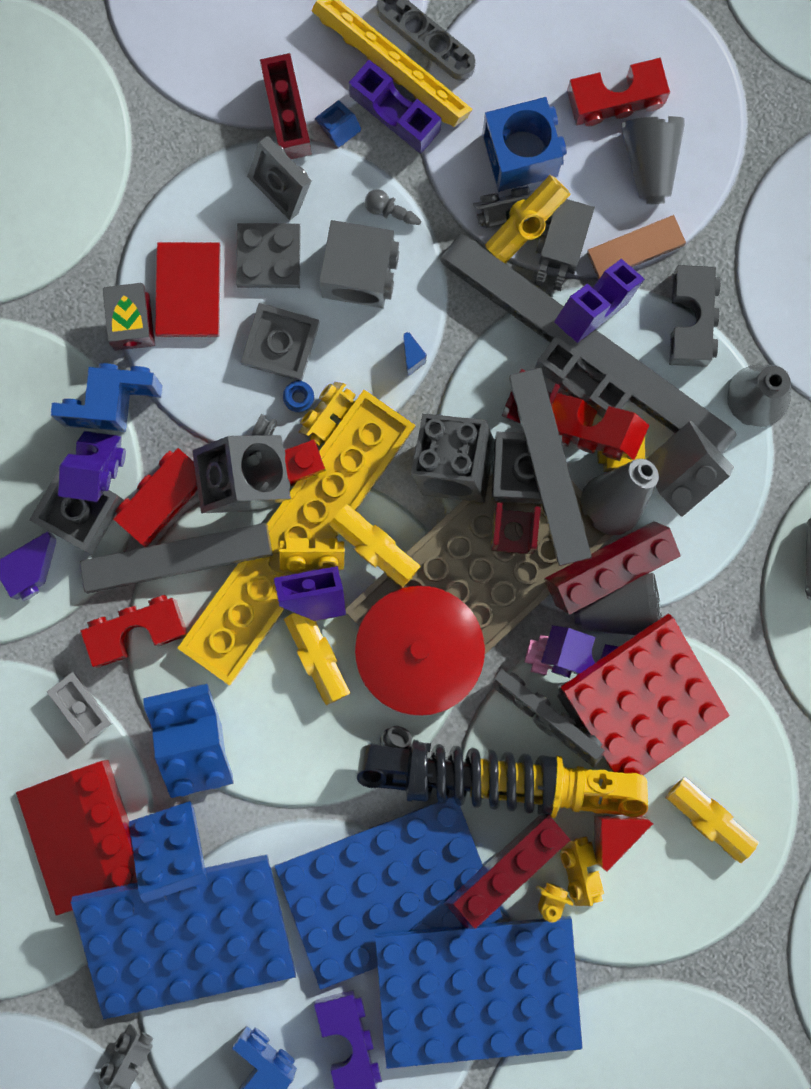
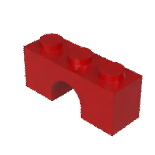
M661 57L631 64L626 76L629 88L623 92H613L607 89L602 81L600 72L570 79L567 93L576 126L581 124L594 126L601 123L605 118L615 116L616 119H623L631 116L634 111L645 109V111L651 112L662 108L667 102L670 90Z
M557 393L552 404L559 435H562V446L569 447V444L573 443L579 449L594 454L596 450L602 451L603 455L616 461H620L622 457L635 460L650 426L636 413L608 406L603 419L592 426L597 411L583 399Z
M162 595L149 600V606L137 610L136 606H131L118 611L119 617L107 621L106 617H100L87 622L88 628L80 631L92 667L100 668L128 658L125 638L132 629L137 627L147 629L154 645L158 647L184 638L188 632L177 600L174 598L167 599L166 595Z

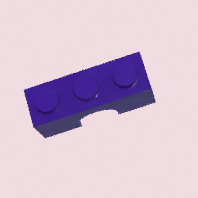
M368 60L349 81L350 97L420 154L440 133L441 117L420 100L416 99L412 103L403 97L395 88L393 78L372 61Z
M621 258L604 271L593 287L586 284L571 295L554 323L578 343L625 307L645 279Z
M84 431L76 442V455L67 454L60 464L58 496L98 502L103 492L109 490L111 479H116L118 468L124 465L126 449L121 448L122 436Z
M552 625L541 663L552 666L551 673L570 678L571 673L578 675L596 663L592 657V648L596 637L571 628ZM605 644L600 659L620 646Z
M354 990L316 999L314 1006L322 1038L331 1035H341L348 1039L353 1050L348 1059L331 1066L330 1071L335 1089H378L377 1083L382 1082V1076L378 1062L372 1063L369 1051L374 1049L370 1030L364 1031L361 1018L366 1017L362 997L356 998Z

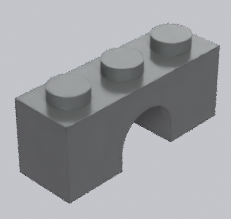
M678 265L673 272L672 304L689 306L696 315V324L691 327H675L670 334L669 365L707 367L712 358L717 357L718 339H713V330L719 323V308H714L715 296H719L721 280L720 277H716V267Z
M556 335L537 360L535 369L541 368L544 376L555 384L560 385L562 389L573 397L583 399L602 418L608 406L622 409L634 391L611 374L603 375L592 369L581 358L582 353Z

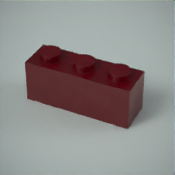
M291 53L260 59L278 145L285 150L286 155L290 159L312 155Z

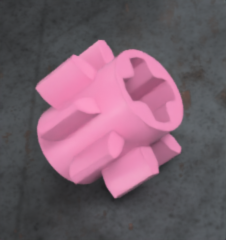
M540 635L538 641L530 639L524 663L532 664L531 672L547 675L548 669L552 670V666L541 663L549 636Z

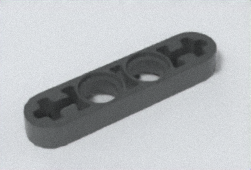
M377 0V12L382 21L452 78L463 81L473 75L476 62L474 54L409 0ZM394 2L396 3V10L402 15L400 22H398L399 14L393 9L387 12L385 3L390 5ZM417 19L421 21L423 28L417 33H411L406 29V23L409 20ZM441 38L446 42L447 47L441 52H435L431 50L429 43L433 39ZM452 49H455L453 57L459 62H462L464 59L467 60V69L461 67L459 70L456 69L455 59L449 56Z

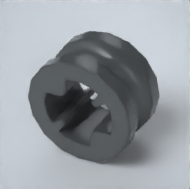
M261 414L251 436L273 435L277 420L272 419L269 421L266 419V415Z

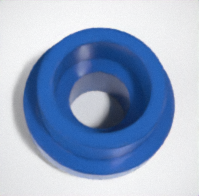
M294 381L288 384L283 392L285 406L296 413L307 411L314 402V392L311 386L303 381ZM295 393H303L305 395L304 400L299 403L293 400Z

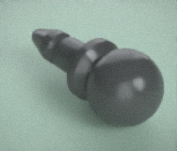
M374 189L366 195L365 206L370 213L376 215L383 214V217L386 219L391 214L407 224H421V220L413 212L395 205L396 198L389 199L387 193L383 190Z

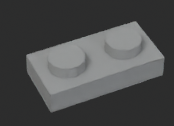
M75 672L70 673L47 691L84 743H88L113 724Z

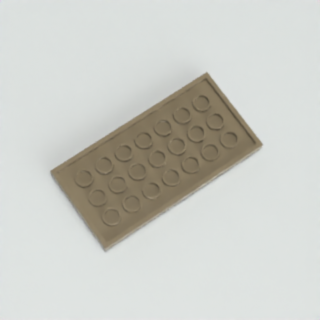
M493 473L489 476L485 503L463 500L406 552L421 567L403 587H435L453 594L464 602L479 622L484 637L485 654L550 595L544 578L570 565H558L542 504L498 502L503 503L502 509L532 512L535 506L541 507L537 549L533 555L490 550L494 509L497 501H491ZM572 481L590 552L593 553L613 535L597 530L592 525L594 522L589 515H584L580 500L582 491ZM512 522L505 526L504 534L507 539L517 541L522 537L523 529L518 523ZM384 572L346 608V613L360 627L367 612L374 604L387 594L402 587Z

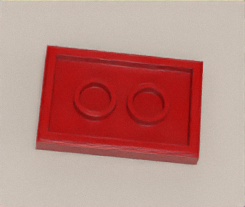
M157 242L155 335L157 337H220V242Z

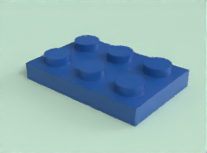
M191 801L129 821L138 890L143 903L208 881L195 810Z

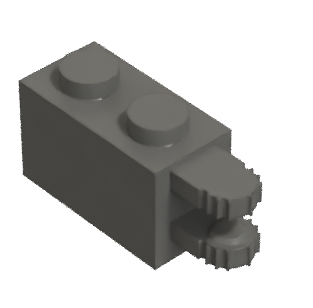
M566 199L545 221L550 226L547 236L540 235L535 253L541 254L535 284L542 286L546 279L547 267L559 270L554 281V290L561 292L566 272L575 274L595 207Z

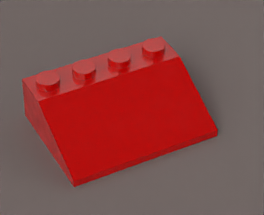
M109 760L90 764L16 792L56 916L73 911L71 905L73 896L137 883L129 819Z

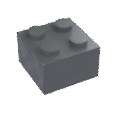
M496 432L491 501L542 504L524 433Z
M58 469L29 520L93 555L116 515L115 510L124 500L110 490L104 491L98 502L58 496Z

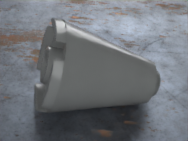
M668 116V122L665 119H658V117H646L626 120L625 123H621V130L638 194L641 199H646V204L665 203V197H671L685 126V118Z
M751 365L740 370L731 380L728 389L727 400L732 414L743 424L767 427L779 421L787 412L791 400V381L787 371L779 366Z
M640 458L593 478L583 488L580 499L584 515L588 514L594 522L592 525L597 530L608 535H622L637 525L658 483L659 474L656 467L650 461Z
M655 574L643 575L574 612L576 625H582L583 631L627 635L639 634L662 618Z

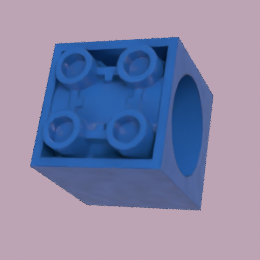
M547 97L485 112L482 136L498 192L544 181L549 175L558 177L560 167L564 165L563 155L567 154L563 136L558 137L555 125H558L556 109L554 106L549 107ZM528 132L537 136L543 142L544 148L541 154L537 156L521 157L512 153L507 148L504 140L506 141L514 133Z

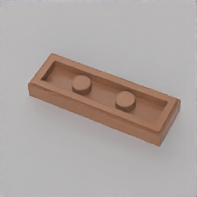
M672 215L587 250V255L599 280L604 271L621 258L629 266L634 267L685 246L686 241L675 216Z

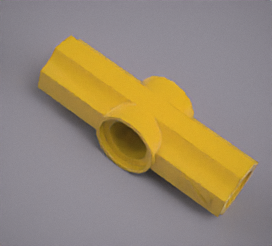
M549 175L527 200H520L512 206L509 214L510 218L485 244L486 248L500 261L507 263L527 240H533L542 235L546 227L545 221L571 193L553 175Z
M347 504L335 515L329 524L332 529L354 546V550L372 566H378L402 588L421 567L395 545L396 542L386 532L375 524L372 526L362 515Z
M292 613L284 618L298 648L296 650L307 674L312 676L325 705L327 706L351 694L336 664L338 662L327 638L322 636L317 622L297 613Z
M682 777L671 788L665 798L691 820L690 823L711 842L715 841L734 860L742 863L755 851L759 842L733 820L734 817L712 798L709 799L685 777Z

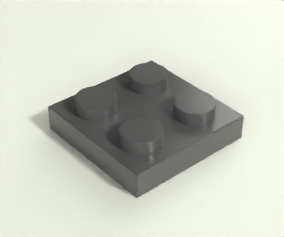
M269 136L258 143L247 177L291 220L299 214L312 180L308 177L306 171L297 166L286 155L285 150L280 145L275 144Z
M237 223L236 285L238 288H300V224Z
M258 303L241 364L302 381L320 321Z

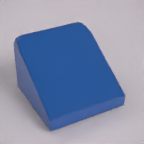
M340 100L314 118L337 147H341L361 131V126L355 114Z
M406 332L403 334L407 376H409L426 363L427 354L410 332Z

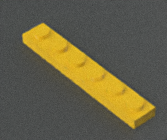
M317 0L311 11L319 17L322 24L339 33L348 45L356 47L367 57V60L372 61L393 78V82L405 87L414 95L415 99L420 100L441 117L442 122L455 127L468 118L473 110L469 105L340 0Z

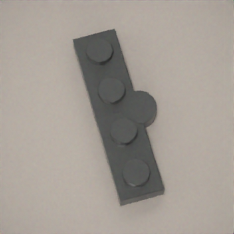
M501 669L494 677L493 688L529 717L537 714L533 722L547 735L557 738L595 768L605 751L601 747L602 743L594 735L591 736L590 733L585 735L575 727L577 725L576 722L566 713H557L550 707L551 703L545 696L538 692L533 694L525 687V682L513 672L508 674Z

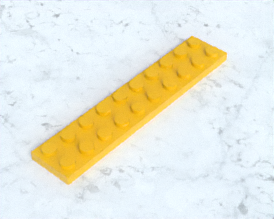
M363 390L319 451L326 471L297 481L290 491L291 499L283 501L268 521L267 525L273 556L238 563L177 648L231 686L285 610V608L279 606L274 578L313 571L280 570V541H286V538H309V548H315V538H337L339 534L329 526L330 522L346 504L355 511L358 509L416 428V425L366 390Z

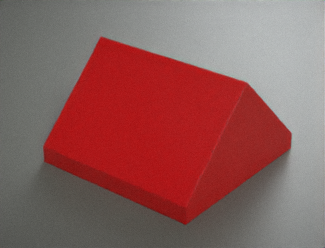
M594 816L595 859L597 865L608 872L653 823L642 816Z

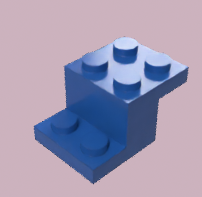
M100 363L98 368L89 367L85 405H82V401L76 399H62V403L52 402L51 416L63 427L126 432L130 395L161 398L162 384L147 367L131 366L129 371L118 370V366L114 364Z
M208 684L143 698L144 709L153 732L155 760L170 798L187 796L192 793L234 784L233 774L225 753L222 724Z
M246 1026L232 1047L234 1051L255 1067L239 1089H287L293 1082L297 1067L293 1065L295 1060L283 1049H279L277 1052L268 1044L270 1039L258 1028L251 1030Z

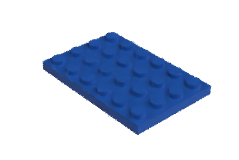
M452 796L444 804L439 802L276 864L274 867L318 986L322 990L378 968L375 934L463 926L445 905V902L483 868V864L462 809L455 804L454 796ZM497 908L481 924H490L503 919L500 909Z
M268 854L206 867L207 882L143 903L139 895L138 883L72 897V909L103 1020L296 977V970Z
M563 916L556 922H548L542 918L480 924L476 929L459 926L375 934L386 1069L583 1049L573 925L570 916Z

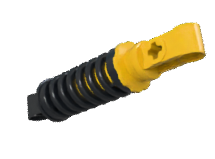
M416 739L413 740L410 749L369 744L360 750L357 781L367 788L406 791L407 802H412V800L426 802L431 797L432 789L436 788L437 801L440 804L446 803L450 790H454V802L458 806H462L465 803L467 792H470L472 805L475 808H479L482 805L484 798L489 799V806L493 810L499 808L500 801L502 800L507 801L508 811H515L518 802L524 803V811L531 814L534 811L535 804H538L537 814L550 815L552 818H556L559 808L563 807L570 808L572 812H580L581 810L624 815L627 817H640L648 811V782L644 776L637 773L626 774L606 770L584 769L583 766H576L574 769L563 766L562 756L558 755L556 757L541 755L533 764L529 754H522L518 761L515 762L513 753L506 751L501 756V759L498 760L497 753L489 749L482 759L478 749L470 748L466 754L465 761H463V752L459 746H453L446 759L444 746L436 744L429 758L427 752L431 750V743L418 742L419 740ZM600 779H603L602 785L599 786ZM599 797L602 798L601 804H598Z

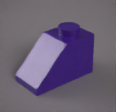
M47 531L0 559V581L10 598L16 600L21 598L22 601H25L40 592L38 588L46 582L57 542L53 534Z
M338 566L274 578L280 607L313 621L346 615L344 591Z

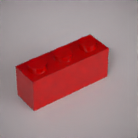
M179 448L174 452L168 451L159 461L158 465L160 468L154 475L148 474L138 484L137 489L139 491L131 500L126 498L115 510L117 515L113 520L144 547H148L198 491L194 461Z

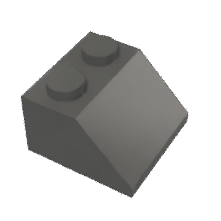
M691 420L646 459L658 471L659 480L656 488L659 494L681 517L728 479L734 468Z

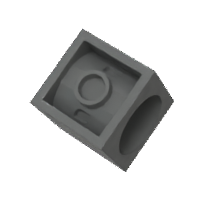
M331 220L319 281L322 298L384 308L385 299L391 300L394 287V273L390 271L391 269L397 270L399 260V242L394 241V231Z
M422 413L411 476L423 496L485 503L494 453V438L487 421Z
M281 435L226 436L192 450L201 514L256 511L291 499L289 491L290 482L287 477L285 450Z

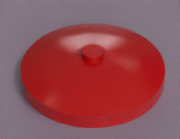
M409 586L387 594L367 612L358 630L355 656L359 674L365 686L377 700L397 712L424 716L448 710L470 693L477 683L483 668L485 644L479 622L468 606L459 598L435 587Z

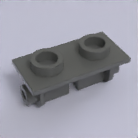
M529 186L512 189L511 195L499 197V193L481 196V202L473 203L475 208L482 210V213L477 214L479 226L485 225L486 228L504 224L507 221L505 211H510L516 202L527 200L535 190L530 191Z
M130 1024L126 1032L121 1033L114 1048L115 1053L110 1062H106L99 1073L100 1088L130 1089L138 1075V1071L130 1068L129 1065L134 1063L142 1067L153 1047L151 1044L153 1037L144 1032L139 1037L134 1026Z

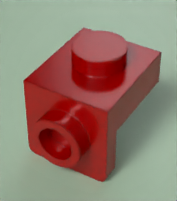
M315 439L285 450L287 477L291 486H294L297 481L326 471Z

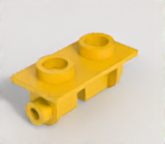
M334 382L333 384H328L319 396L321 401L314 410L310 409L302 418L300 423L302 427L298 433L306 436L312 434L309 439H315L317 446H320L322 442L325 443L338 426V424L330 419V416L334 414L342 420L355 401L353 399L356 397V394L348 388L342 391L346 386L344 383Z
M286 538V541H280V570H319L338 566V570H344V541H338V538H315V548H309V538Z
M587 836L574 839L575 841H569L560 852V859L566 868L569 880L568 892L575 906H593V903L603 901L602 894H604L599 871L590 873L587 871V867L597 863L592 842H588Z
M548 882L545 888L539 885L536 886V889L541 894L538 910L546 921H558L561 918L565 904L573 906L574 902L567 896L568 892L564 888Z

